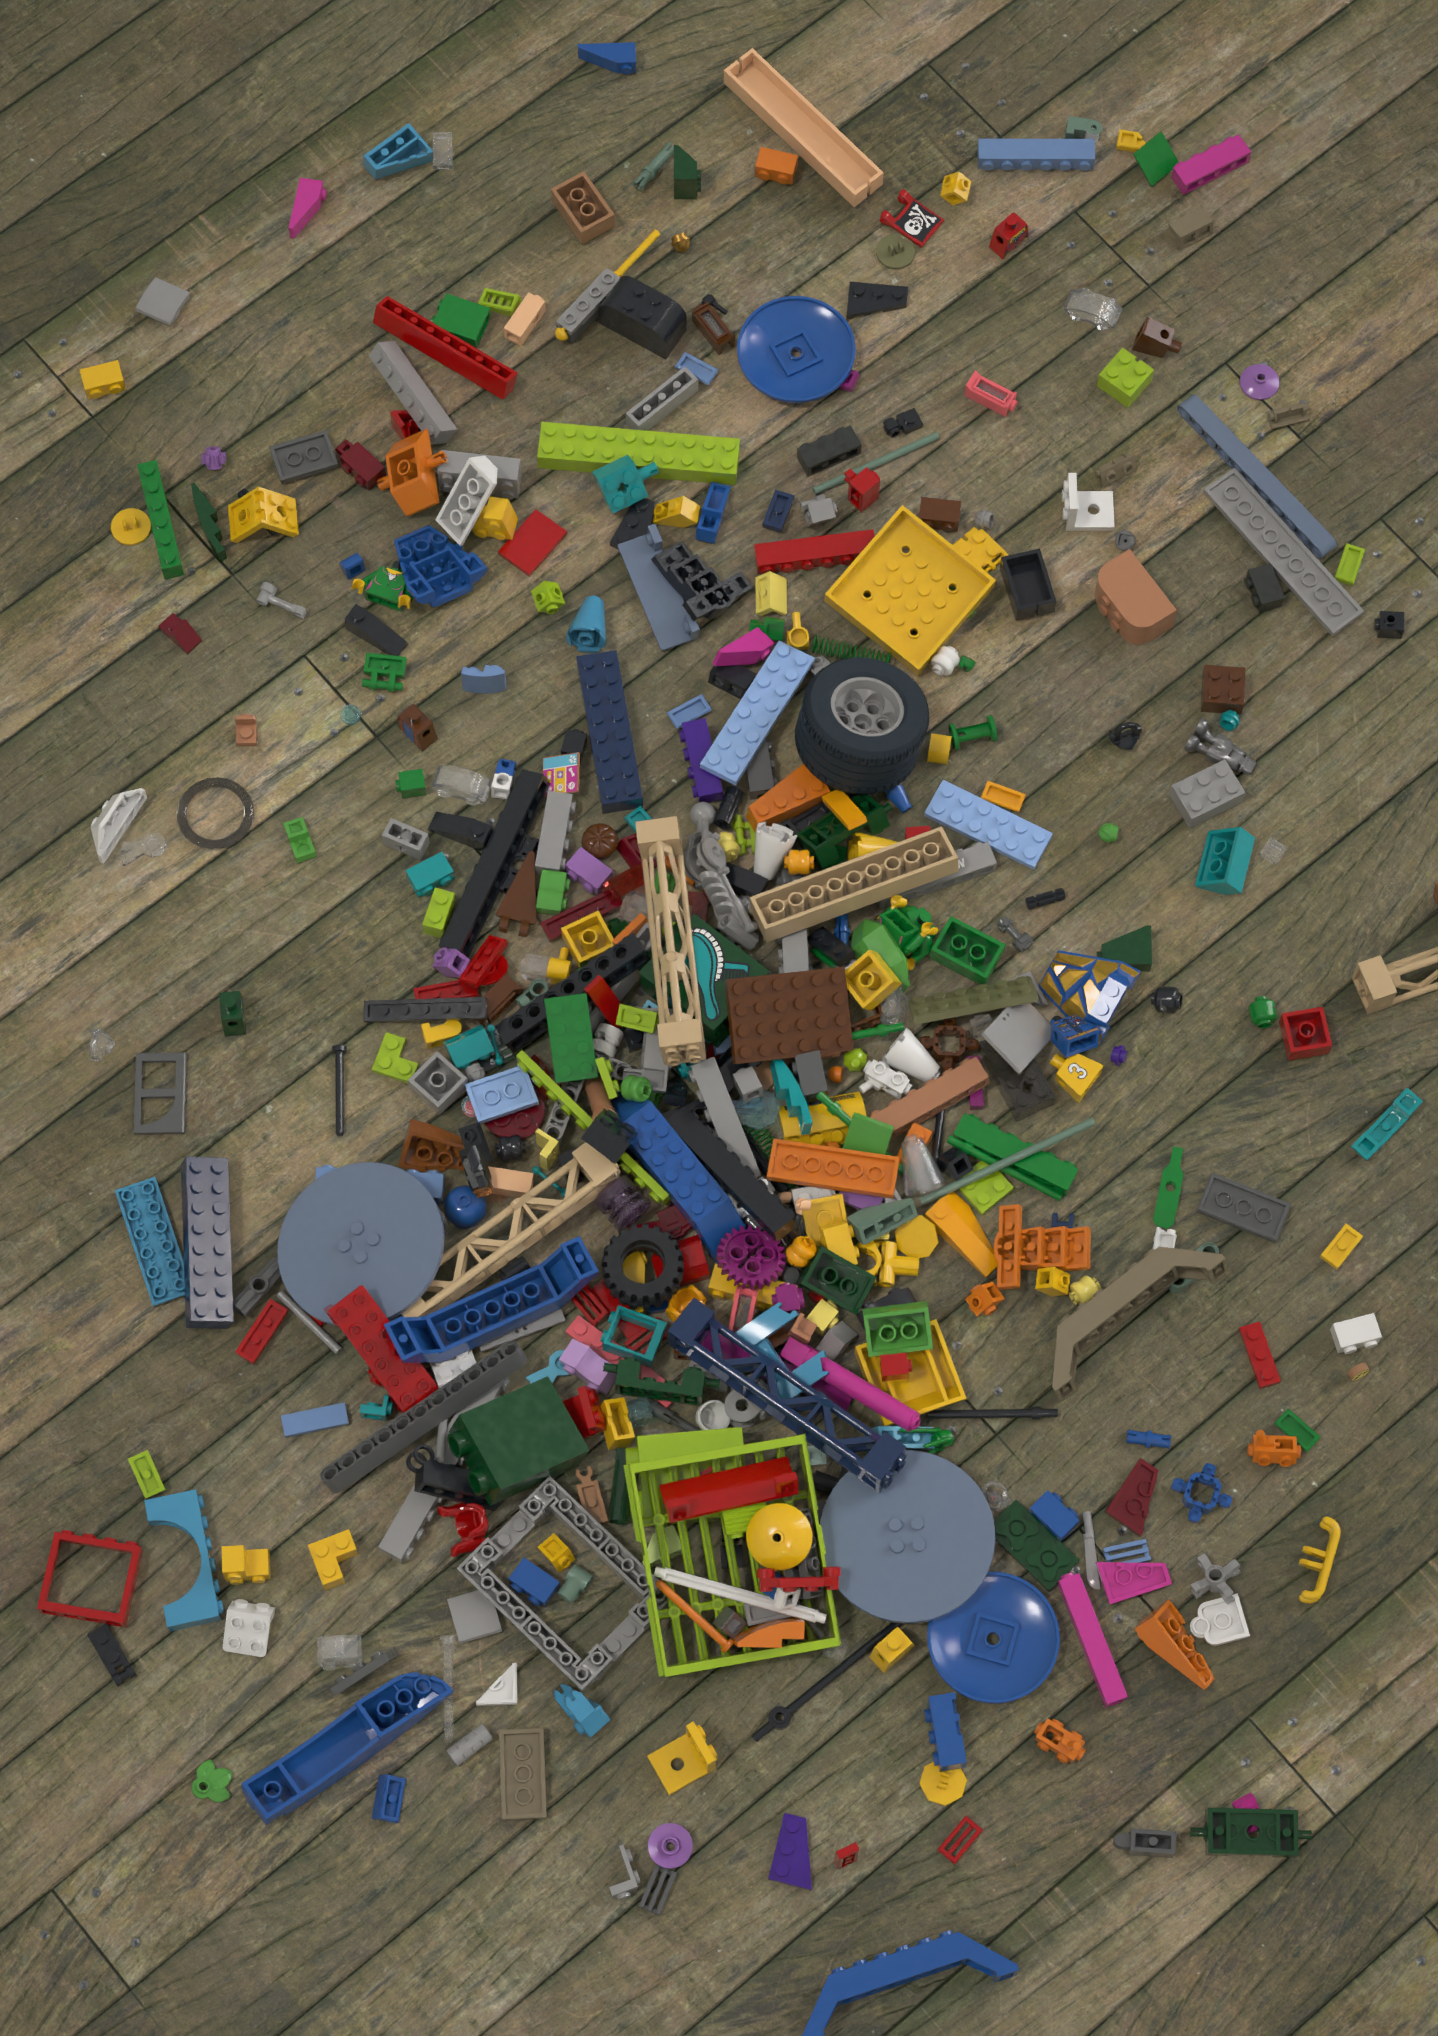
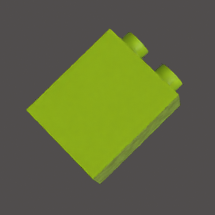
M742 1427L637 1436L636 1447L625 1448L626 1465L744 1445ZM741 1454L743 1466H746L745 1454ZM733 1456L720 1458L722 1471L734 1468ZM711 1460L698 1462L699 1471L702 1472L711 1467ZM689 1463L676 1466L679 1480L691 1478ZM668 1467L655 1469L662 1515L667 1513L660 1492V1485L670 1483ZM646 1471L636 1472L635 1474L639 1473L640 1491H638L641 1514L643 1518L653 1516L647 1474ZM720 1514L707 1516L708 1522L721 1521ZM699 1518L686 1519V1524L699 1523ZM677 1522L664 1523V1525H677Z

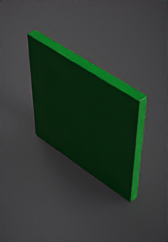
M1162 131L1133 153L1150 186L1156 184L1179 163Z

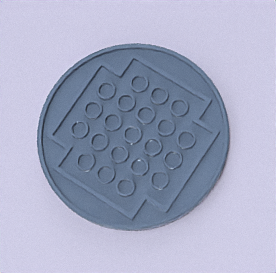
M362 1162L334 1169L311 1183L294 1201L284 1219L277 1250L279 1271L283 1283L291 1297L303 1310L329 1325L335 1326L323 1309L330 1304L335 1305L360 1285L365 1287L388 1320H391L413 1306L426 1292L436 1276L442 1260L445 1240L440 1210L432 1195L419 1180L392 1165Z
M906 1450L905 1454L907 1456L904 1460L906 1462L899 1473L895 1471L891 1477L893 1481L886 1490L883 1488L880 1493L848 1471L830 1493L823 1508L820 1525L826 1550L824 1555L826 1567H841L838 1589L841 1595L859 1610L875 1618L893 1623L915 1624L948 1615L961 1607L975 1594L987 1576L992 1563L995 1547V1526L990 1506L984 1494L967 1473L942 1457L921 1451Z

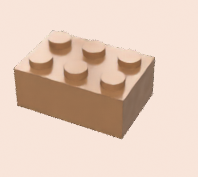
M584 171L551 189L552 203L581 244L615 227V214Z

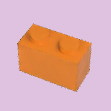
M760 147L755 165V177H759L762 180L777 181L780 184L792 185L798 166V155Z

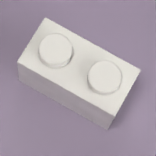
M1374 1313L1334 1323L1330 1328L1338 1353L1351 1354L1356 1352L1357 1348L1364 1346L1365 1349L1373 1348L1378 1345L1377 1343L1382 1338Z

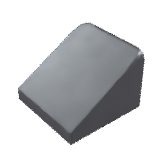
M726 1606L714 1620L713 1624L733 1639L741 1632L747 1622Z

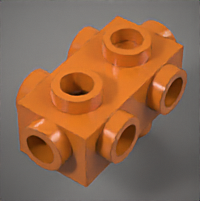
M1258 1430L1256 1435L1253 1434L1252 1443H1248L1247 1455L1252 1456V1462H1256L1260 1466L1277 1463L1282 1467H1289L1292 1464H1296L1297 1458L1300 1459L1301 1446L1297 1445L1296 1436L1265 1435L1263 1430Z
M1047 1718L1045 1723L1040 1721L1033 1732L1036 1734L1035 1741L1038 1742L1037 1746L1045 1752H1048L1050 1749L1057 1754L1056 1758L1064 1764H1067L1068 1761L1073 1764L1075 1759L1080 1761L1086 1751L1082 1748L1085 1744V1741L1082 1740L1083 1737L1075 1731H1067L1063 1728L1064 1725L1056 1719L1050 1720ZM1047 1733L1053 1734L1054 1739L1049 1740L1046 1738L1045 1735Z

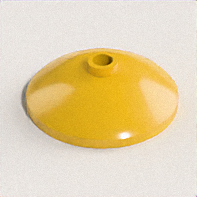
M774 1503L761 1508L751 1518L747 1527L746 1541L751 1555L759 1564L766 1568H774L775 1570H787L797 1566L806 1558L812 1546L813 1533L809 1520L799 1509L789 1504ZM776 1533L781 1535V1540L779 1542L774 1540V1535Z

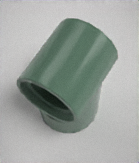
M535 979L531 982L530 987L515 999L520 1008L541 995L534 993L537 988H543L545 990L543 993L549 990L544 980Z
M575 1564L565 1578L566 1582L561 1586L557 1594L566 1602L573 1604L580 1592H584L588 1588L594 1576Z

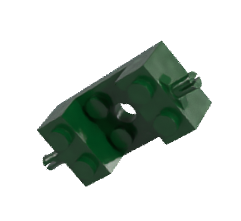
M857 794L850 800L866 816V823L848 830L831 811L795 835H797L801 849L809 850L810 856H814V863L824 869L840 858L835 845L843 842L845 838L860 831L862 828L875 836L889 827L890 823L886 814L893 810L891 804L888 802L881 806L867 794Z
M625 1357L624 1360L619 1359L617 1364L604 1362L603 1372L617 1374L615 1389L616 1394L701 1406L704 1387L719 1389L720 1379L707 1378L705 1372L698 1367L684 1369L681 1385H677V1382L665 1380L664 1383L656 1382V1379L651 1377H643V1380L640 1379L641 1362H637V1359L632 1357Z
M1207 1808L1205 1810L1203 1828L1190 1827V1837H1203L1205 1856L1266 1855L1280 1858H1295L1299 1856L1298 1839H1312L1311 1830H1298V1810ZM1248 1826L1258 1828L1259 1835L1257 1838H1250L1247 1835Z

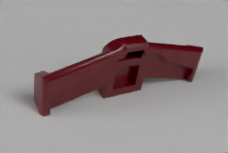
M674 1204L656 1212L659 1220L642 1223L649 1224V1228L654 1229L655 1225L661 1227V1232H669L673 1240L684 1236L686 1232L693 1228ZM637 1224V1228H641L642 1224Z

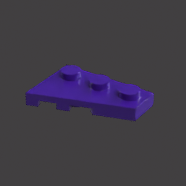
M784 1813L768 1880L812 1891L806 1818Z

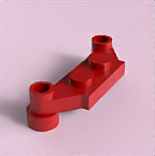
M838 1566L823 1567V1576L775 1577L774 1568L757 1569L760 1592L773 1591V1587L783 1588V1592H795L796 1587H805V1591H818V1587L826 1586V1590L839 1589L841 1567Z

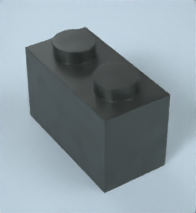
M1271 563L1249 569L1244 582L1246 588L1250 589L1252 593L1251 600L1253 606L1258 608L1259 613L1282 607L1285 597Z

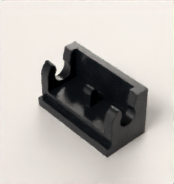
M740 665L713 666L708 683L742 699L755 679L756 673Z

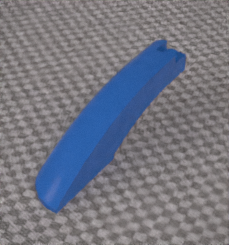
M419 1672L406 1673L393 1678L355 1702L346 1712L296 1749L241 1783V1788L252 1810L257 1812L265 1825L281 1815L286 1816L376 1755L441 1704L454 1691L438 1677L422 1675Z

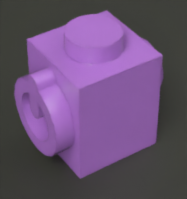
M444 947L434 954L432 967L446 977H460L470 959L457 949H447Z

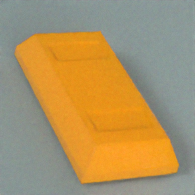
M987 780L981 798L1019 813L1026 794Z

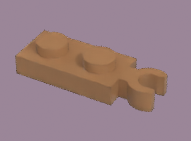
M587 1467L588 1474L586 1476H581L579 1469H577L576 1477L582 1482V1484L576 1485L581 1506L601 1525L608 1523L598 1481H591V1467Z

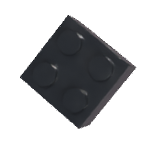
M604 1108L591 1123L581 1139L616 1164L638 1133L635 1132V1128L632 1125L619 1120L616 1113L611 1110L607 1111Z

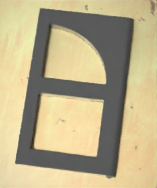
M136 1053L134 1135L185 1134L187 1053ZM143 1063H176L175 1088L142 1089ZM175 1098L172 1108L163 1118L150 1124L141 1125L142 1099Z

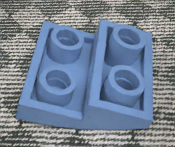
M485 665L483 672L475 667H463L462 669L463 691L486 694L502 692L507 688L505 670L497 665Z

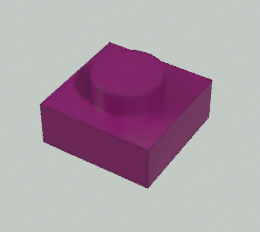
M851 370L839 389L852 392L860 377L859 372Z

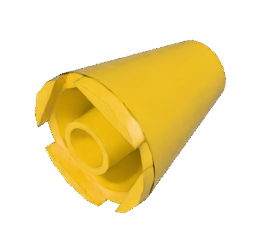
M855 832L850 835L853 836V840L848 841V861L898 842Z

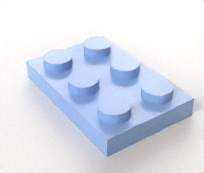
M518 1066L465 1084L476 1119L480 1124L539 1104L528 1072L523 1073Z

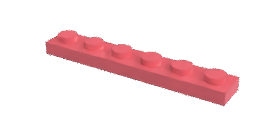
M580 1315L575 1318L565 1331L569 1337L589 1346L596 1354L611 1364L619 1363V1359L624 1360L622 1357L602 1350L603 1343L600 1340L603 1333ZM641 1365L640 1379L643 1380V1377H651L656 1379V1382H665V1379L649 1367ZM658 1400L659 1404L666 1407L667 1409L673 1403Z

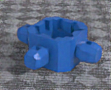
M1206 1463L1201 1473L1196 1472L1190 1475L1187 1483L1179 1478L1173 1480L1171 1486L1173 1491L1178 1493L1184 1492L1182 1502L1186 1508L1190 1509L1188 1513V1521L1198 1523L1202 1513L1208 1514L1212 1512L1216 1504L1223 1508H1229L1231 1505V1496L1225 1493L1219 1494L1222 1485L1217 1478H1214L1215 1465ZM1200 1482L1214 1489L1210 1504L1207 1503L1205 1505L1190 1498L1193 1483Z

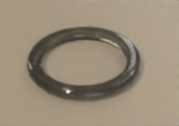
M219 777L207 778L190 786L182 795L176 811L177 823L185 838L193 844L207 849H223L240 841L248 833L253 823L254 805L251 796L237 782ZM210 787H222L231 790L240 798L244 807V817L240 827L233 834L223 839L211 840L197 835L191 829L187 820V808L191 799L200 791Z

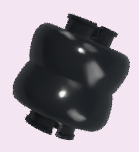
M518 1134L510 1137L501 1136L499 1143H495L497 1157L501 1156L503 1162L519 1161L523 1158L522 1153H526L525 1140L521 1141Z

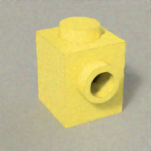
M821 1299L806 1319L817 1325L814 1331L823 1337L828 1329L838 1324L839 1311L835 1304Z

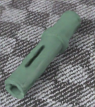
M667 142L650 164L642 169V173L632 182L635 188L639 185L637 190L642 191L648 182L656 177L657 172L674 154V145L670 148L672 144Z

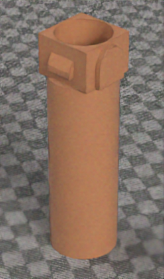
M601 1076L586 1079L584 1086L593 1112L592 1120L594 1121L604 1108L607 1111L611 1110L616 1113L613 1110Z

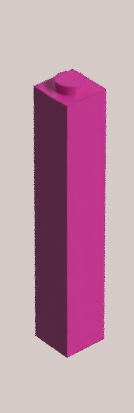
M1073 1572L1061 1576L1057 1586L1104 1707L1107 1708L1124 1702L1128 1697L1080 1573L1073 1575Z

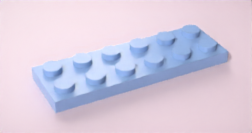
M942 780L924 812L925 817L976 842H988L992 850L1033 870L1053 833L945 780Z

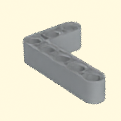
M594 1052L595 1059L605 1057L606 1060L609 1059L614 1069V1072H611L613 1080H618L621 1087L622 1078L618 1076V1073L623 1072L624 1068L632 1069L631 1066L623 1061ZM597 1067V1075L601 1076ZM582 1079L577 1083L568 1081L562 1084L561 1089L567 1095L573 1096V1101L577 1105L584 1091L586 1079ZM556 1100L544 1132L548 1135L551 1133L559 1134L556 1140L559 1141V1146H561L573 1116H567L564 1120L556 1119L558 1114L566 1115L560 1108L562 1105Z

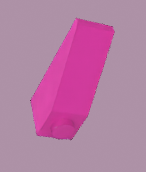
M307 178L299 179L289 223L290 238L294 239L321 208L322 200H326L327 189H324L323 181Z
M757 627L720 649L712 664L714 666L756 664L761 660L765 661L772 652L771 649L774 642Z

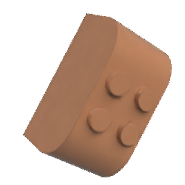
M1130 549L1101 567L1094 593L1095 601L1100 613L1108 618L1112 629L1115 632L1118 631L1124 640L1137 645L1145 644L1173 627L1176 608Z

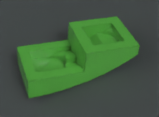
M303 817L283 823L297 863L317 857Z

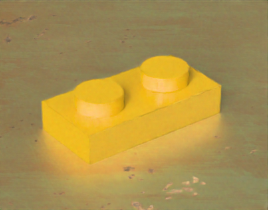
M1346 1223L1321 1254L1320 1258L1338 1270L1361 1241L1363 1235Z

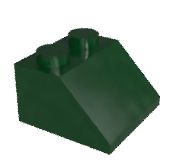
M674 145V199H697V192H701V170H697L696 160L680 146Z

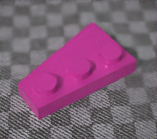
M1095 1562L1109 1604L1172 1584L1165 1563Z

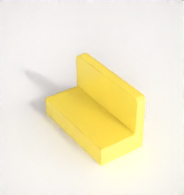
M771 571L755 577L756 614L763 616L770 612H775L782 616L786 615V578Z
M538 1128L535 1131L536 1143L543 1148L540 1152L541 1167L548 1171L556 1161L557 1155L560 1154L559 1141Z

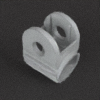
M753 1373L747 1375L746 1377L750 1378ZM761 1378L757 1385L769 1392L768 1384ZM731 1388V1392L725 1400V1412L730 1418L729 1424L731 1426L747 1429L753 1426L759 1419L762 1421L768 1415V1413ZM740 1406H744L747 1408V1410L739 1411L737 1410V1408Z

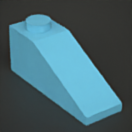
M877 1426L871 1428L879 1435H882L885 1431L905 1445L906 1450L935 1448L933 1446L923 1447L924 1444L931 1442L933 1433L900 1432L901 1427ZM917 1427V1428H934V1427Z

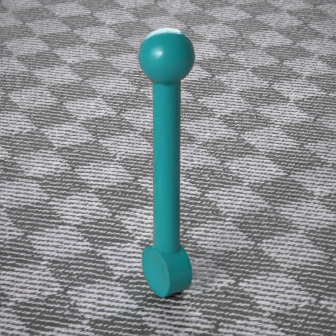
M490 1024L487 1026V1032L490 1033L494 1047L495 1063L501 1065L503 1059L500 1057L495 1039V1027Z
M538 1166L533 1167L532 1172L534 1174L540 1175L543 1179L547 1178ZM553 1183L552 1186L560 1191L562 1197H565L566 1188H561L558 1184Z

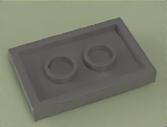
M327 430L269 447L281 484L338 468V462Z

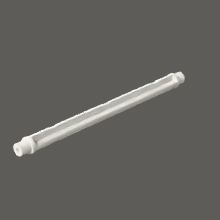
M656 1566L653 1575L662 1578L663 1581L813 1623L819 1622L824 1624L827 1614L821 1613L819 1610L801 1605L780 1610L775 1606V1601L769 1596L667 1567L664 1569Z

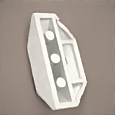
M140 788L113 795L110 800L104 803L99 817H95L92 821L91 831L100 863H105L146 801L147 795L144 789Z

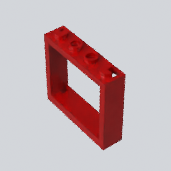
M61 1530V1533L54 1532L38 1601V1611L43 1614L101 1624L106 1623L107 1625L126 1628L143 1554L141 1546H138V1543L133 1541H126L125 1544L118 1543L116 1539L104 1537V1540L95 1539L96 1536L86 1533L78 1536L69 1530ZM61 1542L132 1554L119 1614L48 1602Z

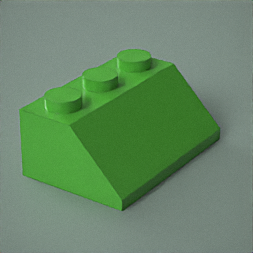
M927 1301L862 1309L868 1357L933 1349Z

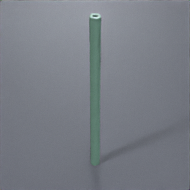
M934 432L853 469V471L857 475L866 467L869 470L877 468L938 440L939 435L937 432ZM842 474L813 487L814 494L817 495L846 482L844 481L846 476Z

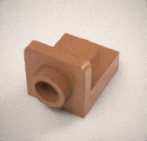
M247 713L235 716L236 746H257L256 716Z

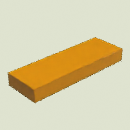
M836 789L822 796L824 804L848 830H852L867 822L866 816L843 791Z

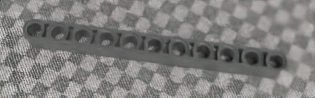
M512 1340L504 1343L327 1465L320 1474L322 1481L332 1493L343 1491L520 1369L527 1361L526 1354L516 1341Z

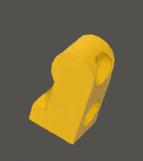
M447 1020L444 1024L430 1027L429 1022L421 1024L427 1050L442 1046L444 1041L462 1033V1027L458 1020Z

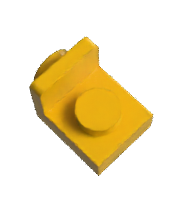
M554 1533L537 1547L559 1573L569 1567L575 1560L570 1549Z

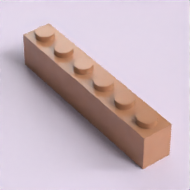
M977 1057L973 1059L967 1058L961 1062L959 1067L946 1070L941 1077L936 1080H928L920 1089L909 1091L905 1095L906 1097L899 1101L898 1099L891 1101L886 1108L881 1111L876 1110L872 1112L869 1117L894 1126L890 1139L892 1140L908 1131L913 1123L920 1124L989 1085V1076Z

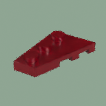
M1142 1458L1138 1459L1105 1510L1106 1514L1139 1537L1143 1534V1527L1158 1470Z

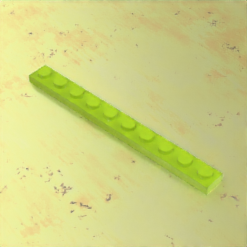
M521 1050L516 1055L519 1069L523 1073L528 1072L536 1086L539 1088L543 1086L547 1090L546 1095L553 1102L557 1100L562 1105L560 1107L567 1116L572 1115L576 1119L575 1123L581 1130H587L593 1122L592 1118ZM625 1152L618 1160L621 1163L619 1165L626 1174L631 1173L635 1177V1183L641 1189L645 1187L650 1192L649 1196L657 1204L660 1202L665 1206L670 1201L669 1194Z

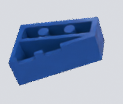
M955 1692L929 1696L927 1709L924 1710L926 1723L930 1722L931 1731H928L930 1745L934 1744L935 1752L932 1753L934 1766L939 1767V1772L966 1768L967 1764L963 1737L958 1721L960 1720L959 1713H957L955 1706Z

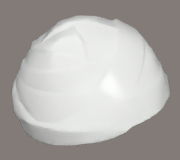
M719 1400L704 1402L696 1412L697 1425L702 1430L727 1428L730 1418L725 1412V1404Z

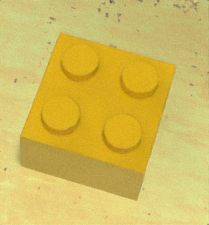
M599 911L561 928L562 938L578 968L585 966L590 960L595 959L604 953L605 950L613 947L612 940L614 938Z
M868 950L845 970L847 989L860 1006L869 1011L877 1007L902 984L879 953Z

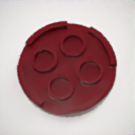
M535 1087L533 1088L538 1099V1105L485 1122L486 1127L493 1135L500 1138L501 1136L510 1137L518 1134L520 1139L524 1140L535 1134V1131L541 1127L545 1118L544 1099Z

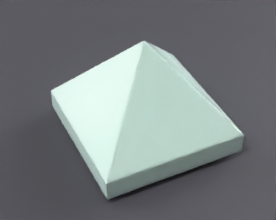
M808 1446L811 1465L827 1464L826 1454L814 1446Z

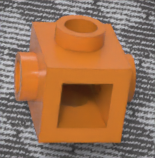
M989 1282L972 1288L970 1290L971 1294L965 1300L969 1304L970 1310L976 1316L984 1314L989 1316L997 1310L996 1306L1005 1298L995 1283Z

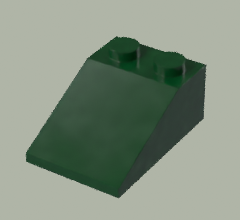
M816 1246V1255L805 1266L796 1284L857 1315L877 1277L823 1246Z

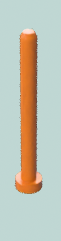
M658 1580L655 1583L662 1593L722 1646L720 1650L723 1653L733 1645L734 1641L731 1638L727 1640L663 1580Z

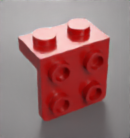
M582 1386L577 1388L579 1395L562 1401L583 1439L607 1430L596 1389Z

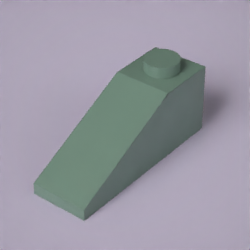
M908 1198L866 1207L846 1218L848 1225H852L854 1237L864 1246L918 1215L913 1199Z

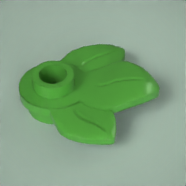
M207 1760L198 1767L196 1771L197 1779L193 1781L191 1791L198 1799L209 1798L214 1802H223L230 1798V1794L225 1787L230 1783L233 1773L225 1768L215 1769L213 1761ZM204 1784L207 1789L201 1790L199 1785Z

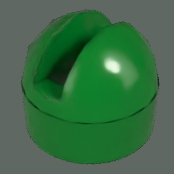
M962 655L958 665L961 670L965 666V672H969L974 668L976 661Z

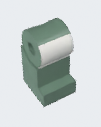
M1068 116L1065 139H1095V142H1098L1103 129L1102 124L1096 120Z

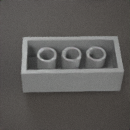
M441 450L447 455V458H444L447 459V462L438 466L437 473L440 490L448 493L451 492L468 458L486 456L498 468L497 484L490 497L500 496L505 499H519L522 480L520 459Z

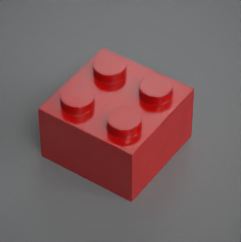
M1323 1007L1282 1013L1279 1025L1288 1061L1329 1054L1332 1042Z

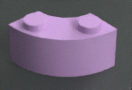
M575 1339L571 1340L559 1358V1361L564 1365L563 1370L566 1373L577 1376L588 1384V1387L596 1389L597 1393L601 1392L607 1395L616 1381V1373L603 1372L604 1362H609L596 1354L589 1346Z

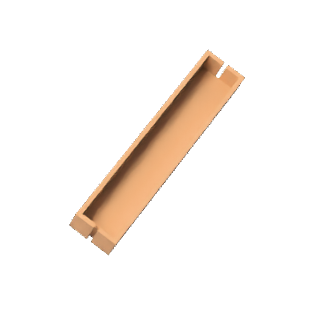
M753 48L741 56L739 62L736 60L724 70V84L853 207H856L866 199L867 193L871 195L883 185L884 172Z

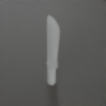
M1086 1511L1082 1514L1085 1529L1083 1538L1085 1543L1087 1581L1092 1588L1101 1589L1099 1573L1095 1564L1097 1556L1091 1511Z

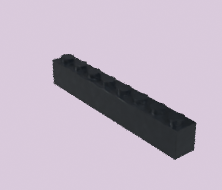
M684 1106L666 1121L709 1174L776 1242L796 1227L794 1212L789 1207L785 1208L781 1204L780 1198L775 1193L771 1194L767 1190V1185L761 1179L757 1180L754 1177V1173L749 1166H743L740 1163L741 1160L734 1151L731 1153L728 1151L725 1142L720 1137L716 1138L713 1135L712 1129L707 1124L703 1125L699 1121L700 1118L695 1111H689Z

